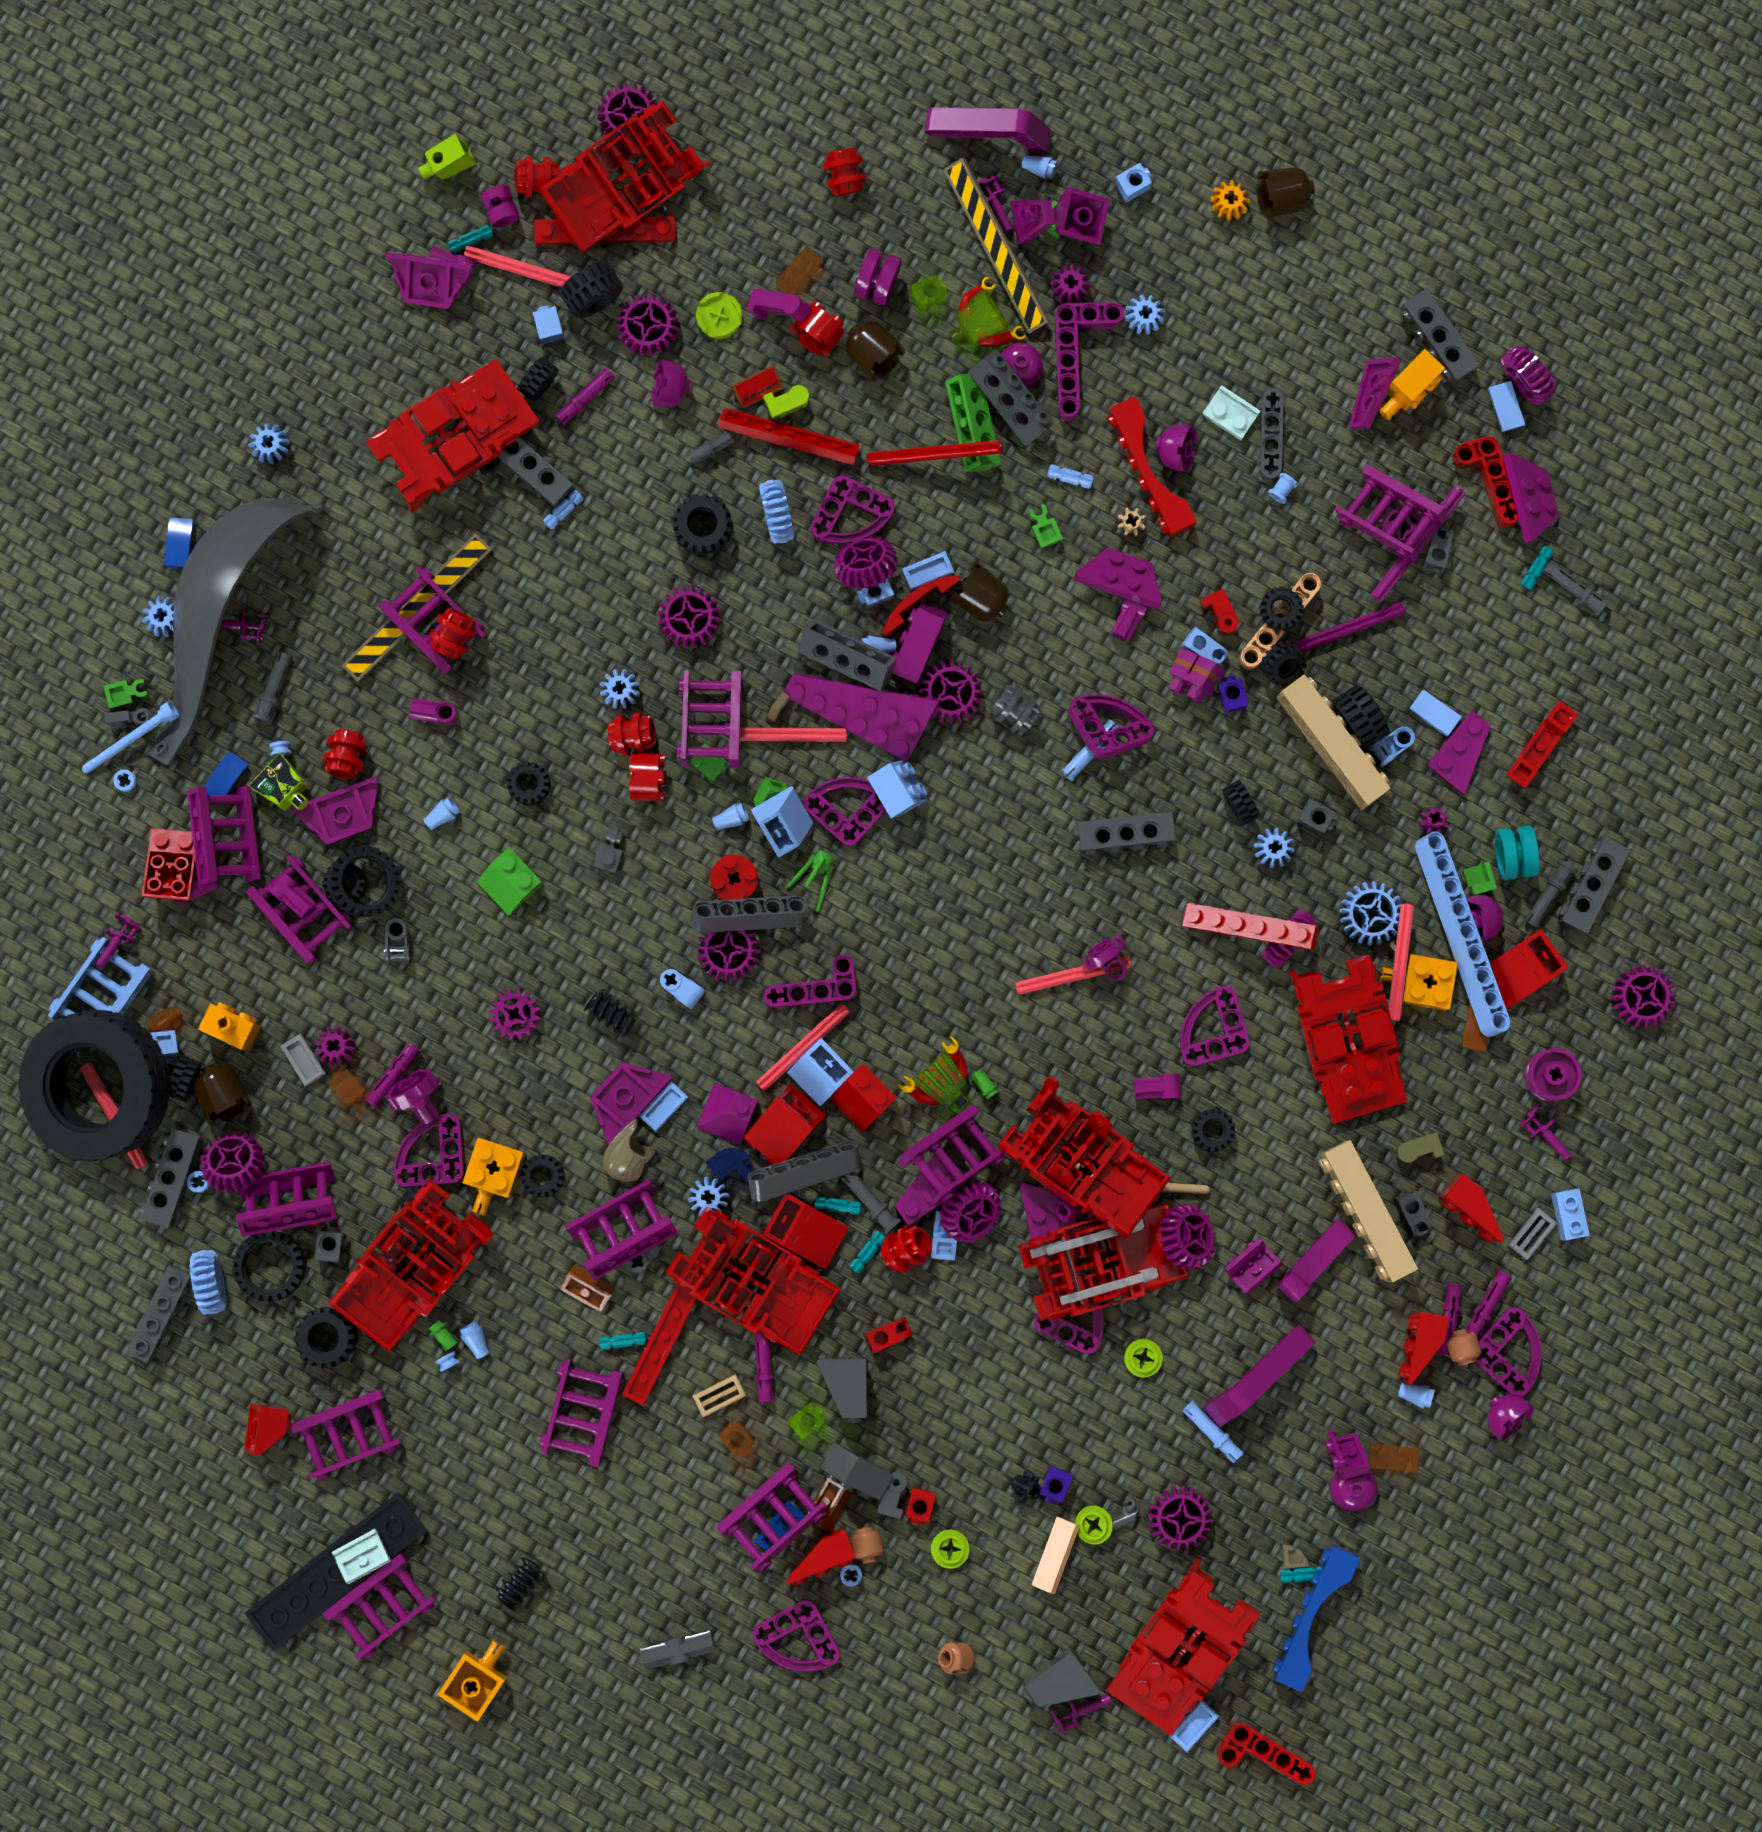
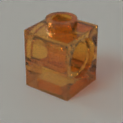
M348 1069L337 1071L331 1077L333 1081L328 1084L347 1107H351L368 1092Z
M738 1418L718 1434L735 1458L739 1454L744 1457L754 1449L752 1444L755 1443V1440ZM735 1433H740L745 1438V1443L740 1447L732 1444L731 1437Z

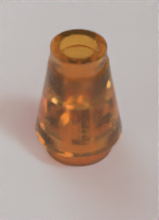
M176 1005L149 1016L150 1019L146 1021V1024L152 1033L169 1031L183 1016Z

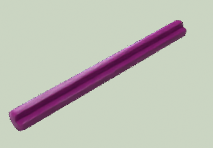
M1455 486L1440 505L1445 508L1448 516L1465 496V492ZM1435 520V522L1429 524L1413 547L1417 556L1438 531L1442 523ZM1399 557L1371 593L1372 598L1380 603L1383 602L1414 561L1409 558L1404 560Z
M1398 602L1292 643L1302 652H1306L1404 615L1405 608L1402 602Z

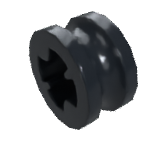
M479 456L477 463L482 460L481 456ZM495 458L491 461L494 463L493 467L490 466L491 469H486L485 466L479 468L480 472L484 475L496 473L499 468L498 459Z

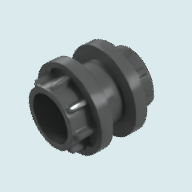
M1005 685L990 706L991 713L995 715L994 720L998 723L1004 719L1009 721L1008 729L1013 733L1016 731L1020 733L1027 732L1041 712V707L1036 703L1037 698L1031 695L1025 699L1021 696L1023 691L1018 685L1015 687Z

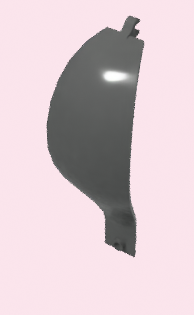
M282 498L255 499L237 506L219 518L199 539L184 563L176 587L173 612L175 670L173 705L178 710L179 717L172 722H167L148 755L171 767V765L175 764L173 760L177 753L181 754V749L190 736L200 712L224 613L237 584L250 563L262 548L283 527L292 521L310 516L312 521L321 524L323 521L319 519L321 516L319 512L324 511L328 513L327 507L320 504L313 507L305 506Z

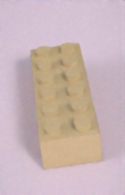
M1304 674L1282 690L1277 696V700L1362 811L1391 789L1388 785L1390 781L1383 772L1379 773L1374 767L1376 763L1369 753L1364 754L1361 750L1359 739L1354 734L1350 735L1345 729L1347 724L1340 715L1336 716L1331 710L1333 706L1325 696H1320L1317 692L1318 686L1311 677L1307 678Z
M1351 1140L1344 1141L1319 1154L1321 1159L1318 1162L1324 1173L1328 1172L1332 1178L1330 1185L1336 1195L1340 1194L1344 1201L1341 1203L1347 1216H1352L1355 1222L1352 1224L1356 1235L1363 1237L1366 1243L1363 1248L1367 1256L1373 1258L1377 1264L1374 1268L1378 1277L1386 1282H1395L1418 1270Z

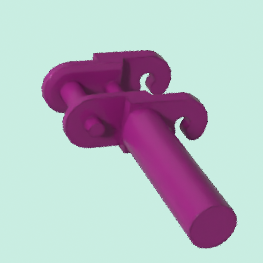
M992 175L988 180L985 177L977 182L979 186L986 188L989 194L987 201L991 204L1005 233L1011 232L1014 228L999 199L996 198L999 195L1003 196L1006 190L1005 188H1000L997 182L999 176L994 177ZM991 183H993L996 189V192L994 193L991 192L988 186Z
M243 611L241 621L222 620L220 628L242 629L243 633H240L242 641L248 638L256 639L257 643H260V639H263L261 633L265 632L267 614H262L263 620H261V624L258 626L246 624L247 611ZM247 629H257V635L248 634Z
M118 912L115 914V918L125 923L120 932L112 931L111 933L108 928L105 929V934L111 937L112 940L95 964L101 970L105 968L122 940L127 944H133L134 940L132 938L135 933L142 930L138 924L132 923L131 918L125 915L121 917ZM127 927L132 929L128 936L123 934Z
M1540 1103L1537 1104L1535 1108L1525 1115L1527 1119H1522L1519 1126H1524L1531 1133L1530 1139L1533 1136L1536 1138L1538 1136L1537 1133L1540 1131L1542 1136L1560 1156L1567 1160L1572 1155L1571 1152L1548 1128L1555 1122V1119L1552 1118L1545 1125H1541L1535 1119L1534 1113L1542 1106ZM1532 1119L1538 1126L1536 1130L1527 1123L1529 1120Z
M1109 1694L1075 1708L1072 1700H1070L1069 1703L1072 1711L1061 1718L1056 1717L1052 1706L1049 1709L1056 1725L1060 1724L1059 1732L1063 1731V1734L1066 1735L1065 1731L1077 1727V1729H1080L1078 1726L1081 1724L1080 1720L1076 1721L1075 1717L1083 1716L1109 1705L1112 1701ZM1070 1717L1073 1718L1074 1722L1065 1726L1062 1725L1061 1721Z

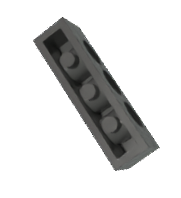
M1427 288L1402 305L1401 316L1407 324L1412 325L1417 340L1420 343H1424L1428 348V352L1445 367L1442 376L1447 382L1450 381L1452 385H1455L1478 369L1480 364ZM1427 315L1430 318V323L1421 322L1419 316ZM1433 334L1442 335L1444 342L1438 343L1434 341ZM1446 353L1455 354L1457 361L1450 362L1446 358Z
M997 349L968 371L1025 447L1054 425L1049 415L1039 405L1033 394L1029 392L1020 380V377L1013 371Z
M518 437V440L512 443L519 446V450L515 454L507 452L509 446L502 447V454L497 459L553 508H556L574 490V486L571 483L573 479L565 471L559 473L554 468L556 464L545 455L542 458L536 452L538 448L529 440L524 442ZM528 460H535L537 462L536 467L533 469H526L524 466ZM544 476H554L553 483L550 485L543 484L542 479Z
M815 619L804 628L798 652L807 658L816 660L830 669L837 670L849 678L856 679L870 688L879 691L891 681L897 661L896 657Z
M1173 812L1077 823L1080 853L1085 852L1086 856L1099 855L1100 850H1109V853L1123 852V848L1133 847V851L1146 850L1147 845L1155 844L1156 848L1171 847L1170 843H1174L1176 840ZM1152 826L1156 830V836L1153 838L1146 837L1143 832L1144 828ZM1122 829H1129L1133 834V838L1128 841L1123 840L1120 836V831ZM1100 831L1106 832L1109 835V841L1100 843L1096 838V834Z
M1607 837L1602 838L1600 841H1595L1590 850V853L1593 854L1590 861H1585L1579 872L1582 874L1579 883L1574 882L1569 891L1571 898L1568 904L1564 903L1558 913L1561 916L1558 923L1583 936L1589 933L1631 851L1630 849ZM1599 858H1603L1608 862L1607 870L1599 868ZM1589 879L1596 881V891L1588 889L1587 881ZM1578 900H1583L1586 903L1587 909L1585 912H1580L1577 909L1576 903Z
M174 1128L171 1129V1132L166 1133L163 1145L166 1146L163 1155L160 1154L157 1158L155 1168L158 1170L155 1178L152 1177L147 1190L150 1191L148 1200H144L140 1208L141 1220L173 1229L187 1187V1178L192 1173L203 1137ZM180 1148L183 1152V1157L180 1161L176 1162L172 1157V1153L175 1149ZM172 1171L175 1174V1181L169 1185L165 1182V1174ZM161 1194L166 1195L168 1200L164 1207H160L157 1204V1198Z
M175 1265L168 1266L126 1353L146 1363L154 1361L192 1284L190 1272Z

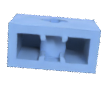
M1580 1189L1551 1193L1560 1239L1571 1240L1590 1236Z

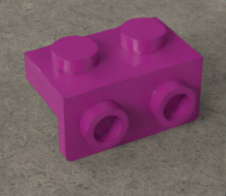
M1259 1238L1256 1241H1251L1245 1247V1251L1238 1257H1233L1227 1263L1225 1271L1232 1281L1248 1296L1283 1264L1265 1245L1264 1241Z
M1332 1430L1327 1431L1329 1440L1325 1441L1326 1449L1329 1455L1333 1454L1334 1457H1331L1334 1470L1340 1471L1343 1480L1371 1472L1357 1433L1335 1438Z

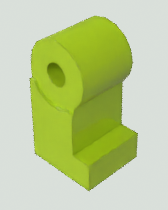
M796 385L788 393L775 398L772 392L763 395L772 421L805 408L809 403L808 390L801 385Z

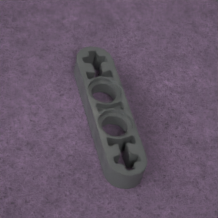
M1276 388L1266 390L1261 400L1260 474L1266 480L1278 478L1282 470L1284 397L1282 392ZM1271 394H1274V397L1279 399V401H1276L1274 411L1265 412V410L1269 411L1271 408V402L1266 399ZM1268 417H1275L1279 423L1278 427L1275 429L1268 428L1265 423ZM1268 440L1276 441L1278 449L1274 452H1269L1265 448V442ZM1264 456H1278V459H1273V468H1277V470L1272 475L1269 474L1268 470L1264 469L1269 465V458L1265 459Z

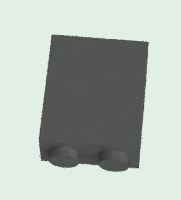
M818 1358L817 1365L842 1418H847L848 1423L862 1422V1418H867L866 1358Z
M1069 1647L1022 1681L1025 1687L1022 1689L1023 1694L1031 1705L1035 1702L1038 1707L1094 1696L1100 1693L1096 1683Z

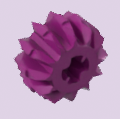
M1070 264L1068 271L1065 266H1061V273L1055 271L1053 274L1055 280H1051L1050 285L1055 287L1052 290V294H1060L1059 302L1067 298V303H1071L1074 298L1076 303H1080V296L1086 298L1088 295L1086 290L1090 289L1091 286L1090 283L1085 282L1089 279V275H1081L1082 267L1074 271V264ZM1068 281H1073V288H1068Z
M336 1026L334 1033L331 1027H327V1036L322 1032L318 1034L323 1041H315V1045L321 1046V1049L316 1050L315 1053L316 1055L324 1053L320 1061L325 1063L329 1059V1066H334L336 1059L338 1064L342 1066L344 1065L342 1057H345L347 1060L352 1059L347 1052L348 1050L354 1052L356 1048L348 1044L353 1043L355 1039L353 1037L347 1038L350 1033L348 1030H344L341 1033L340 1026ZM332 1041L336 1043L338 1041L340 1042V1044H338V1046H340V1049L338 1051L330 1050V1048H332V1046H330Z

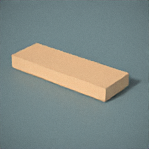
M1060 1517L1056 1518L1032 1582L1033 1586L1051 1594L1056 1593L1077 1536L1079 1525Z

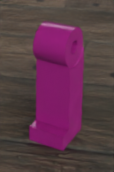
M755 288L746 307V311L759 319H766L767 314L770 313L791 316L797 321L805 320L811 309L809 303L801 300L797 295Z

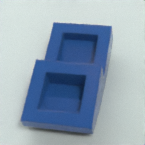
M170 517L166 539L165 567L183 569L184 563L192 552L193 519Z
M228 751L204 785V787H207V794L209 796L229 795L233 791L235 783L248 769V763Z
M788 1500L784 1504L798 1522L806 1516ZM778 1512L768 1523L780 1538L792 1529ZM763 1532L755 1539V1542L766 1551L773 1546L772 1542Z

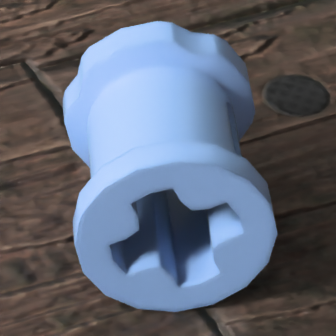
M1280 473V479L1273 489H1269L1268 494L1276 501L1285 504L1287 502L1286 497L1293 487H1297L1298 483L1289 475Z

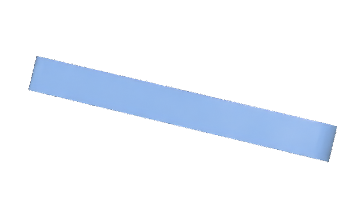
M1431 832L1417 840L1415 844L1416 853L1454 959L1458 962L1457 967L1479 1028L1485 1036L1493 1037L1508 1030L1510 1018L1445 838L1439 832Z

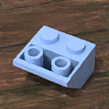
M904 760L889 763L867 777L891 818L899 817L928 801L925 787L922 783H918L914 776V768L909 762Z
M792 786L751 809L778 858L798 847L813 825V821Z
M820 1038L787 1073L821 1106L854 1071Z

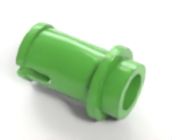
M983 1068L970 1076L983 1093L981 1096H985L987 1100L999 1092L997 1084L994 1085Z
M438 1320L428 1328L431 1332L429 1334L430 1336L434 1335L446 1352L457 1341L444 1326L446 1323Z

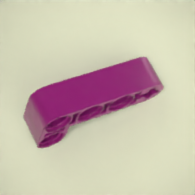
M847 955L837 956L832 964V980L769 986L764 992V1001L771 1008L849 1001L856 994L853 960ZM840 960L849 962L850 968L847 972L837 970L836 964ZM844 983L851 985V994L848 996L841 995L838 991L840 985ZM818 986L827 987L829 991L827 997L823 999L818 998L815 995L816 988ZM796 988H801L805 992L804 998L800 1001H795L791 997L792 991ZM783 989H788L787 996L789 1002L784 1003L785 997L778 998L777 1003H773L771 999H768V996L772 995V991H776L778 995H783Z
M1337 1218L1279 1280L1276 1287L1292 1302H1298L1311 1288L1310 1285L1351 1242L1356 1233L1340 1218Z

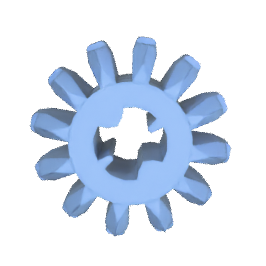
M1140 295L1139 301L1133 298L1131 300L1132 306L1126 307V311L1129 314L1125 316V320L1132 321L1129 324L1130 329L1138 327L1137 334H1140L1142 329H1145L1146 335H1150L1151 328L1154 331H1158V324H1163L1164 318L1161 316L1165 313V309L1159 308L1161 305L1159 300L1152 303V295L1149 296L1148 301L1145 300L1144 295ZM1142 311H1147L1146 314L1149 313L1148 319H1144V315L1141 316Z
M265 424L264 431L257 427L256 430L259 434L250 435L254 442L249 443V447L255 449L252 455L259 457L261 463H264L268 458L269 463L274 464V457L282 461L283 458L280 453L288 454L289 452L284 447L290 444L288 439H284L287 433L284 430L279 432L280 428L278 425L273 426L271 429L269 424ZM268 440H270L273 444L271 448H269L266 444Z
M157 597V604L148 601L151 609H143V613L149 616L144 617L142 621L148 624L146 629L149 632L154 630L155 636L159 637L163 633L165 637H169V630L173 631L175 602L172 603L169 597L164 602L161 597ZM164 612L167 616L164 617V621H161L158 618L162 617Z
M615 669L613 670L615 677L611 678L609 674H606L605 678L609 682L600 683V686L606 689L601 691L600 695L602 697L608 696L605 699L607 705L614 700V709L618 708L619 703L622 704L623 709H627L626 701L634 705L635 701L631 696L639 697L640 693L633 689L640 687L639 682H632L635 679L634 674L626 678L627 670L623 669L621 676H619L618 671ZM618 684H621L622 687L626 686L623 689V694H618L617 691L614 693Z
M1279 828L1274 829L1273 835L1269 829H1266L1264 831L1266 837L1261 834L1257 836L1261 843H1255L1254 848L1261 849V851L1257 852L1255 857L1263 855L1264 858L1260 863L1264 865L1269 860V868H1274L1275 861L1279 867H1283L1284 862L1282 859L1289 862L1291 857L1287 853H1293L1295 850L1292 847H1287V845L1293 843V839L1285 841L1284 838L1288 832L1284 831L1279 836ZM1273 842L1278 844L1276 847H1280V850L1275 854L1271 853L1272 849L1269 850L1268 848Z
M705 1177V1186H702L701 1182L697 1180L695 1184L700 1189L697 1191L694 1188H690L689 1190L691 1193L696 1194V1197H689L688 1201H697V1204L693 1205L691 1209L695 1211L702 1207L699 1216H701L706 1206L715 1209V1211L717 1209L722 1212L718 1205L727 1207L728 1203L721 1201V1198H727L729 1194H720V1191L726 1186L722 1184L716 1188L718 1183L716 1178H714L712 1185H709V1178ZM709 1190L710 1194H715V1200H711L712 1204H707V1201L702 1200V1195H706L705 1191Z

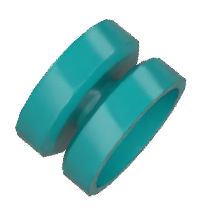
M1531 825L1519 826L1515 831V835L1510 828L1497 829L1495 832V854L1501 879L1503 881L1516 879L1519 872L1524 878L1538 876L1539 852L1533 827Z

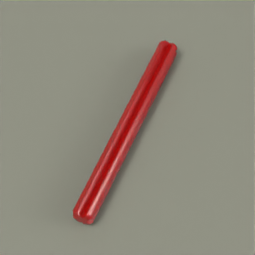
M996 440L870 452L867 454L868 465L876 466L1001 454L1003 452V445L1001 441Z

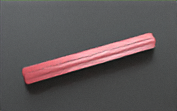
M467 246L464 252V256L473 261L558 287H562L571 277L472 246Z
M740 728V741L845 742L847 740V730L845 728Z
M1402 904L1400 909L1389 1000V1012L1392 1021H1400L1414 910V906L1411 904Z
M1129 956L1120 957L1125 963L1126 968H1130L1131 961ZM1113 963L1109 967V973L1122 970V966L1119 963ZM1081 966L1015 983L1017 993L1021 995L1103 975L1105 972L1100 966L1091 970Z
M840 1004L757 1080V1085L762 1090H767L820 1038L825 1037L850 1013L849 1009L844 1004Z
M86 1063L80 1068V1071L107 1119L110 1121L118 1112V1108L93 1064ZM140 1147L127 1153L136 1169L143 1168L148 1164Z

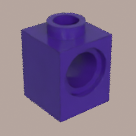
M1235 676L1222 678V682L1217 685L1223 714L1246 709L1249 704L1242 678L1236 679ZM1228 688L1236 689L1238 698L1230 699L1226 695V690Z
M1049 1465L1040 1494L1044 1495L1043 1500L1055 1505L1057 1501L1063 1503L1073 1475ZM1055 1479L1062 1483V1488L1057 1493L1049 1491L1048 1488L1049 1483Z

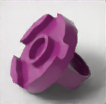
M1115 934L1114 940L1111 941L1107 937L1087 951L1090 956L1088 958L1083 956L1081 962L1087 970L1100 966L1111 980H1120L1125 976L1127 968L1118 953L1124 948L1126 942L1120 934ZM1113 963H1119L1122 966L1121 972L1117 975L1109 973V967Z

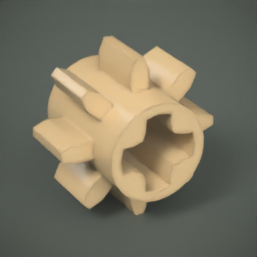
M1125 508V516L1118 515V519L1122 523L1117 526V529L1123 528L1125 537L1128 533H1133L1137 537L1138 528L1141 530L1145 529V525L1141 524V521L1146 516H1140L1138 508L1135 511H1129L1128 508ZM1128 518H1131L1132 521L1136 520L1134 527L1131 524H1126Z

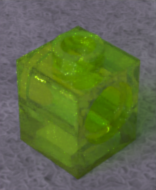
M936 274L910 286V293L919 312L944 302L945 293L948 292L942 279L938 280ZM932 288L936 291V294L928 297L924 294V290Z
M810 1402L787 1421L802 1440L825 1423L823 1419L825 1413L818 1404L813 1406ZM811 1413L815 1417V1422L812 1426L802 1424L801 1416L803 1414Z

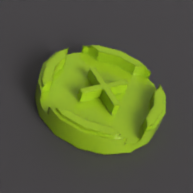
M723 292L708 294L700 301L696 310L698 327L703 334L713 339L721 340L731 337L738 331L742 323L743 314L740 304L735 297Z

